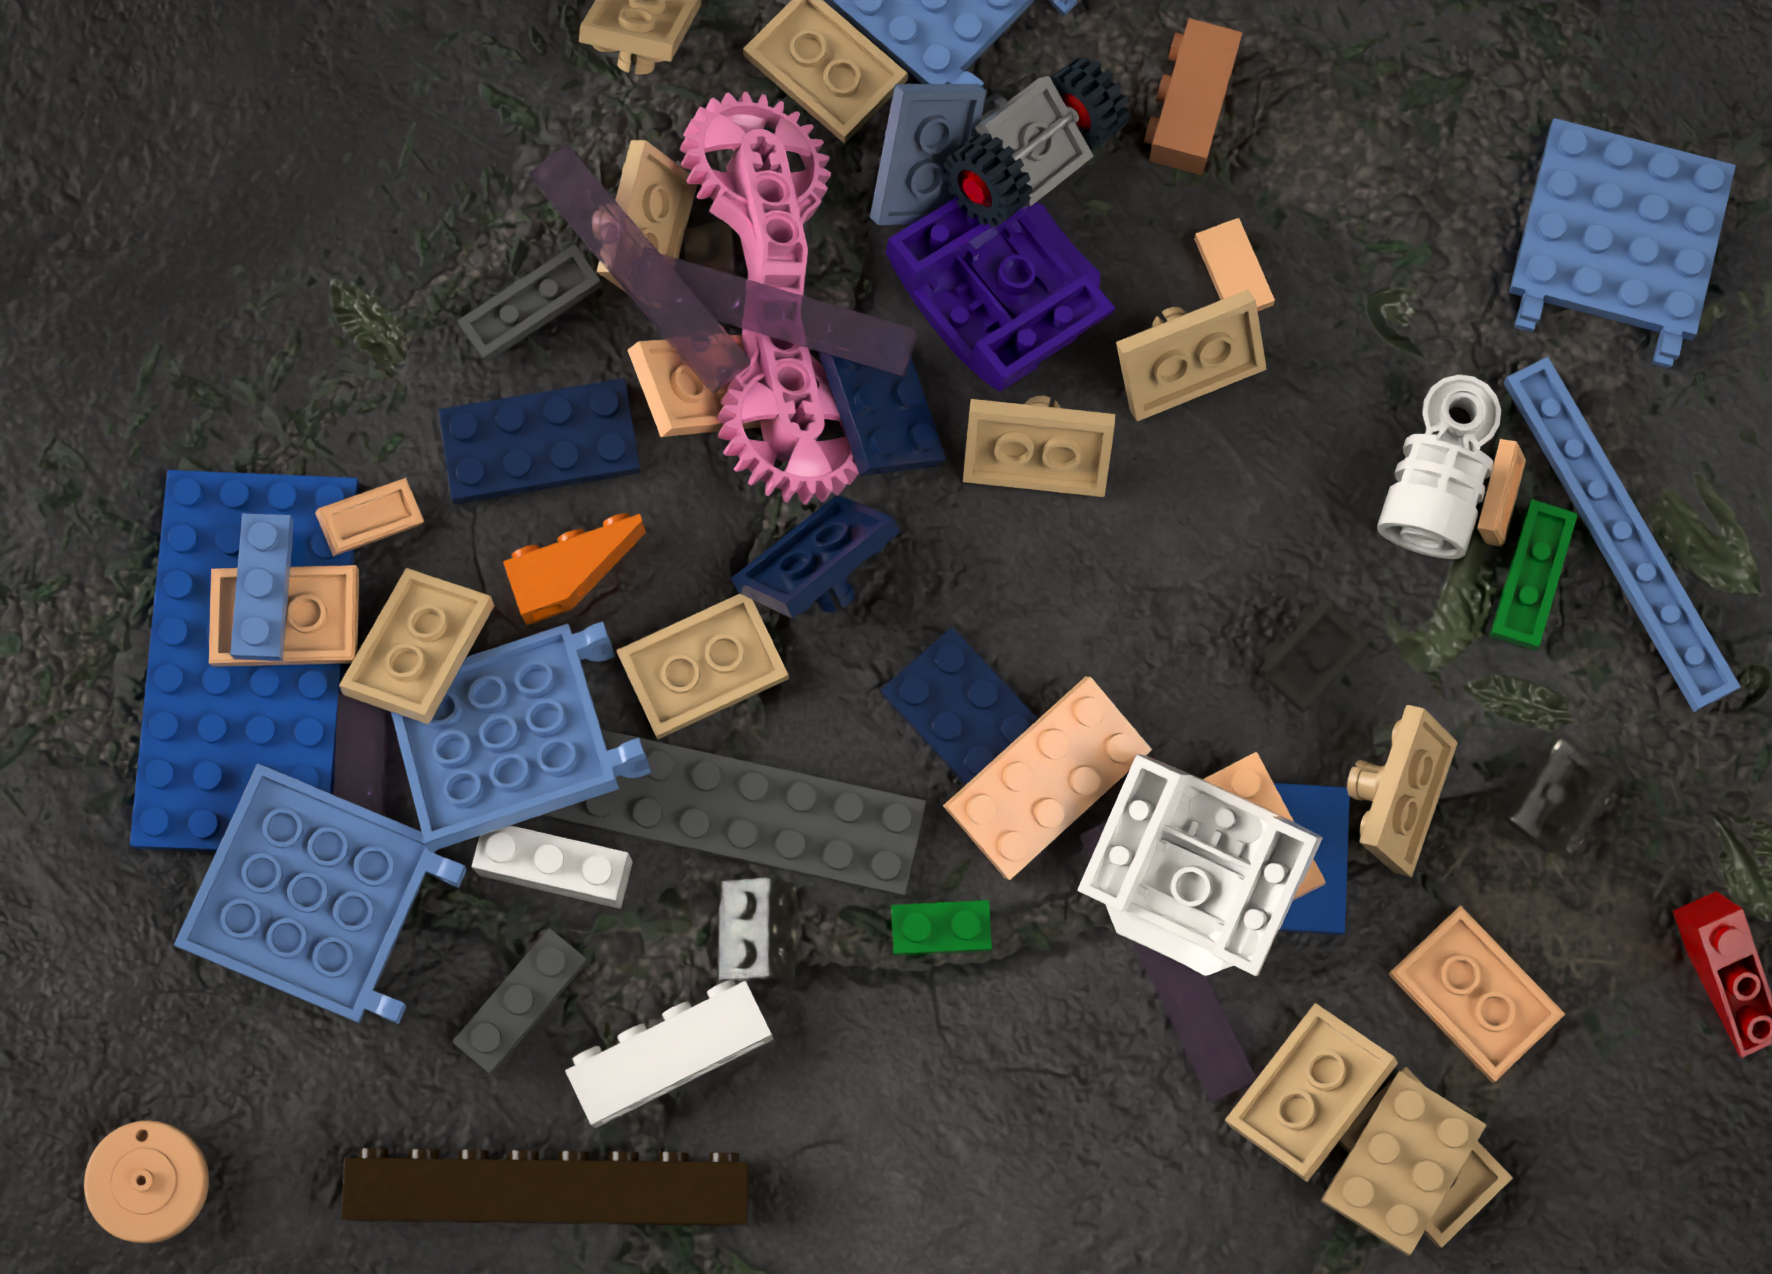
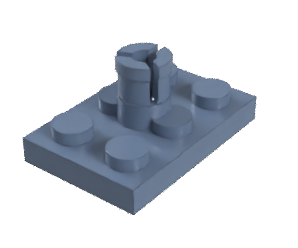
M895 84L870 218L877 225L913 224L958 196L957 194L951 195L948 187L952 183L945 181L944 173L947 170L943 167L950 154L978 134L975 126L981 121L987 92L980 85Z

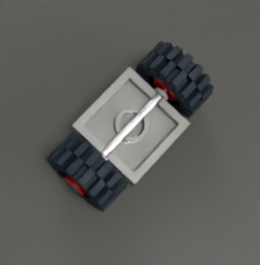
M1083 57L1080 60L1076 58L1052 77L1045 76L1035 80L975 126L978 134L950 154L943 167L947 170L944 173L945 181L952 183L948 187L951 195L957 194L960 198L956 201L960 208L966 206L968 208L967 215L972 219L978 215L980 224L986 225L989 223L990 227H996L1021 208L1032 206L1094 157L1090 150L1101 146L1128 123L1126 118L1130 116V109L1124 107L1129 103L1127 95L1119 94L1123 87L1119 81L1115 84L1111 81L1110 78L1113 74L1108 69L1102 72V64L1096 60L1090 63V59L1087 57Z

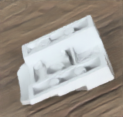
M1136 754L1077 891L1106 904L1111 921L1118 934L1168 956L1205 976L1232 966L1258 976L1275 936L1283 924L1300 883H1303L1323 837L1279 814L1201 778L1148 756Z

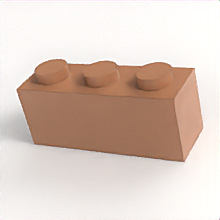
M1188 18L1184 34L1175 32L1168 60L1176 61L1172 76L1163 74L1156 101L1164 103L1160 118L1151 115L1144 143L1152 145L1149 157L1150 162L1203 175L1243 32Z

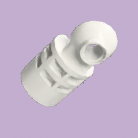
M1458 374L1440 380L1431 387L1425 397L1422 414L1426 425L1425 434H1413L1406 438L1403 446V453L1406 458L1397 464L1395 478L1398 482L1389 488L1377 525L1380 535L1396 545L1423 555L1445 559H1459L1466 554L1478 517V511L1475 507L1483 501L1485 495L1483 482L1491 476L1493 470L1492 459L1479 449L1494 436L1500 425L1501 408L1497 395L1488 384L1474 376ZM1458 407L1466 410L1470 415L1471 422L1467 424L1455 422L1450 417L1449 409Z

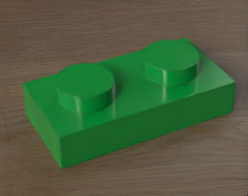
M989 900L891 905L893 956L992 951Z

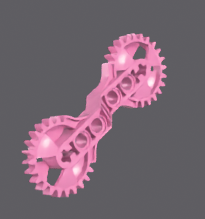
M743 92L738 102L730 93H726L721 103L712 98L706 108L700 107L683 134L685 139L680 146V151L686 154L681 162V167L692 170L686 180L687 183L701 184L702 187L696 197L698 199L711 197L714 201L709 211L730 225L739 234L748 270L742 343L747 365L734 376L727 387L728 391L720 402L723 408L717 416V421L724 425L718 433V438L730 441L723 452L725 456L738 455L740 458L734 470L738 472L749 469L752 472L748 481L749 485L752 486L760 480L766 483L765 495H771L775 488L782 490L783 500L787 503L794 493H798L803 504H807L814 494L821 502H824L831 492L838 496L846 485H851L859 474L823 365L809 352L801 317L808 255L803 224L814 215L828 189L825 184L830 178L831 172L824 168L830 158L828 155L818 153L824 144L823 140L809 138L814 128L813 125L800 127L796 123L800 113L796 111L789 116L784 114V102L780 101L772 108L768 106L767 97L764 94L761 95L757 103H753L748 92ZM765 125L774 129V134L764 130ZM723 149H732L734 151L726 166V172L712 170L705 155L707 152ZM786 151L799 153L805 170L791 173ZM824 419L840 422L845 437L816 441L825 426ZM759 420L764 441L748 439L742 424ZM776 458L780 461L788 462L784 471L774 467Z

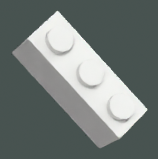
M510 825L479 836L472 868L482 877L621 909L633 861L628 852Z

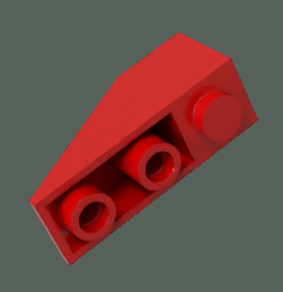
M1715 891L1674 910L1673 914L1687 955L1738 1055L1743 1058L1771 1045L1772 994L1743 908Z

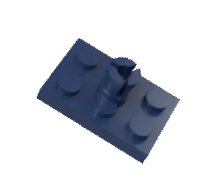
M836 495L731 579L738 593L792 619L796 615L807 611L815 600L822 611L834 612L837 610L832 599L833 596H837L842 608L847 606L855 596L854 589L847 580L850 572L868 557L879 553L885 544L900 533L892 516L841 495Z

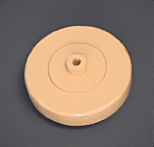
M151 1120L126 1124L107 1135L92 1153L84 1178L86 1202L98 1224L113 1236L135 1243L161 1242L185 1230L196 1219L203 1208L209 1187L207 1162L198 1144L183 1130L167 1123Z

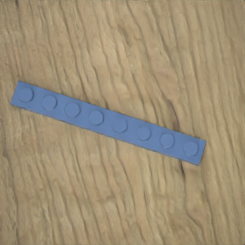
M1549 357L1506 377L1503 382L1693 712L1737 691L1741 686Z

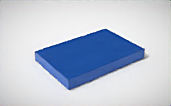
M1274 783L1293 821L1323 837L1314 860L1326 881L1325 885L1292 901L1283 924L1278 931L1343 935L1345 934L1350 801L1348 790L1345 787Z

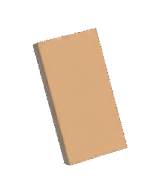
M1239 218L1195 234L1194 240L1220 300L1249 290L1256 300L1257 311L1274 305L1275 299Z
M1500 439L1477 527L1484 542L1488 545L1502 547L1506 541L1526 462L1517 441Z
M406 478L318 508L315 512L333 556L412 529L424 522Z

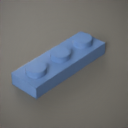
M242 513L230 656L235 660L283 661L294 519L291 515Z

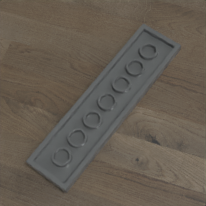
M602 730L607 750L617 748L625 742L638 738ZM639 738L643 751L646 754L651 774L638 778L617 776L618 790L537 816L905 898L926 801Z

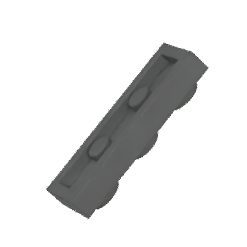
M574 244L457 322L486 364L600 289L602 283Z
M549 928L452 1042L492 1075L582 970L588 960Z

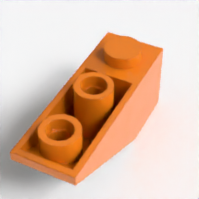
M629 513L618 514L606 519L603 522V527L586 533L584 529L566 532L557 538V543L540 548L539 545H529L512 553L511 559L503 561L517 605L526 625L572 610L646 533L641 515L637 514L630 517Z

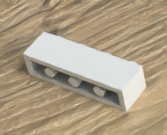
M734 979L720 983L707 991L710 999L694 1007H691L689 1001L678 1004L662 1014L665 1021L649 1029H646L644 1023L639 1024L617 1036L619 1044L603 1052L600 1046H595L575 1056L572 1059L575 1066L565 1070L590 1124L594 1128H598L774 1040L746 981L738 985L735 984Z

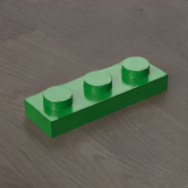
M1533 499L1528 503L1489 637L1533 651L1539 648L1578 513Z

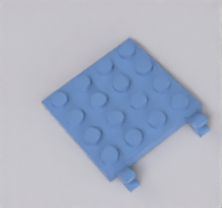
M1035 0L824 1L921 84H978L983 88L984 83L966 70ZM1048 0L1064 17L1077 4V0Z
M1554 118L1549 128L1509 293L1522 296L1514 328L1533 332L1535 324L1540 320L1544 302L1659 332L1652 364L1670 369L1674 359L1677 360L1680 355L1683 339L1692 341L1697 335L1736 165Z
M603 621L575 634H572L569 624H565L466 657L429 725L391 712L422 835L429 852L618 790L617 776L638 778L651 774L650 766L639 738L625 742L617 748L607 750L581 660L585 658L590 661L600 662L615 657Z
M257 763L174 946L360 1024L365 1010L399 1024L407 1006L401 1001L374 991L426 873L459 888L467 870L465 865L435 854L437 850L429 852L421 831Z

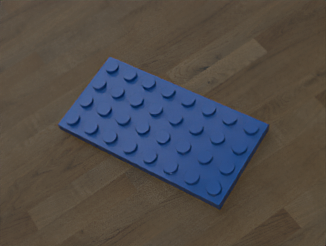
M167 470L130 846L132 848L217 852L257 763L333 795L342 691L339 684L343 679L344 664L212 667L209 664L211 569L238 568L242 513L292 516L294 527L290 567L353 565L354 549L336 556L332 555L315 512L318 508L358 495L360 482L357 478Z

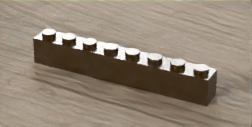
M362 1148L359 1149L358 1158H344L341 1219L360 1222L749 1226L750 1165L748 1162H739V1153L725 1152L709 1153V1162H689V1153L659 1152V1161H639V1152L612 1151L609 1152V1161H591L587 1151H559V1160H539V1151L510 1150L509 1160L489 1159L488 1150H459L458 1159H439V1150L409 1149L408 1158H389V1149Z

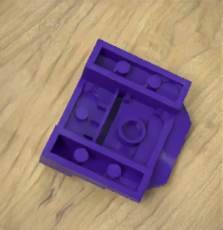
M957 196L888 238L885 253L908 294L941 339L977 376L1001 392L1036 370L1041 361L1076 340L1078 335L1113 314L1115 307L1099 289L1101 273L1072 244L1043 204L1034 203L1032 206L1021 208L1001 225L998 224L996 227H990L989 223L986 225L980 224L978 215L973 219L968 216V208L966 206L960 208L956 203L960 199Z

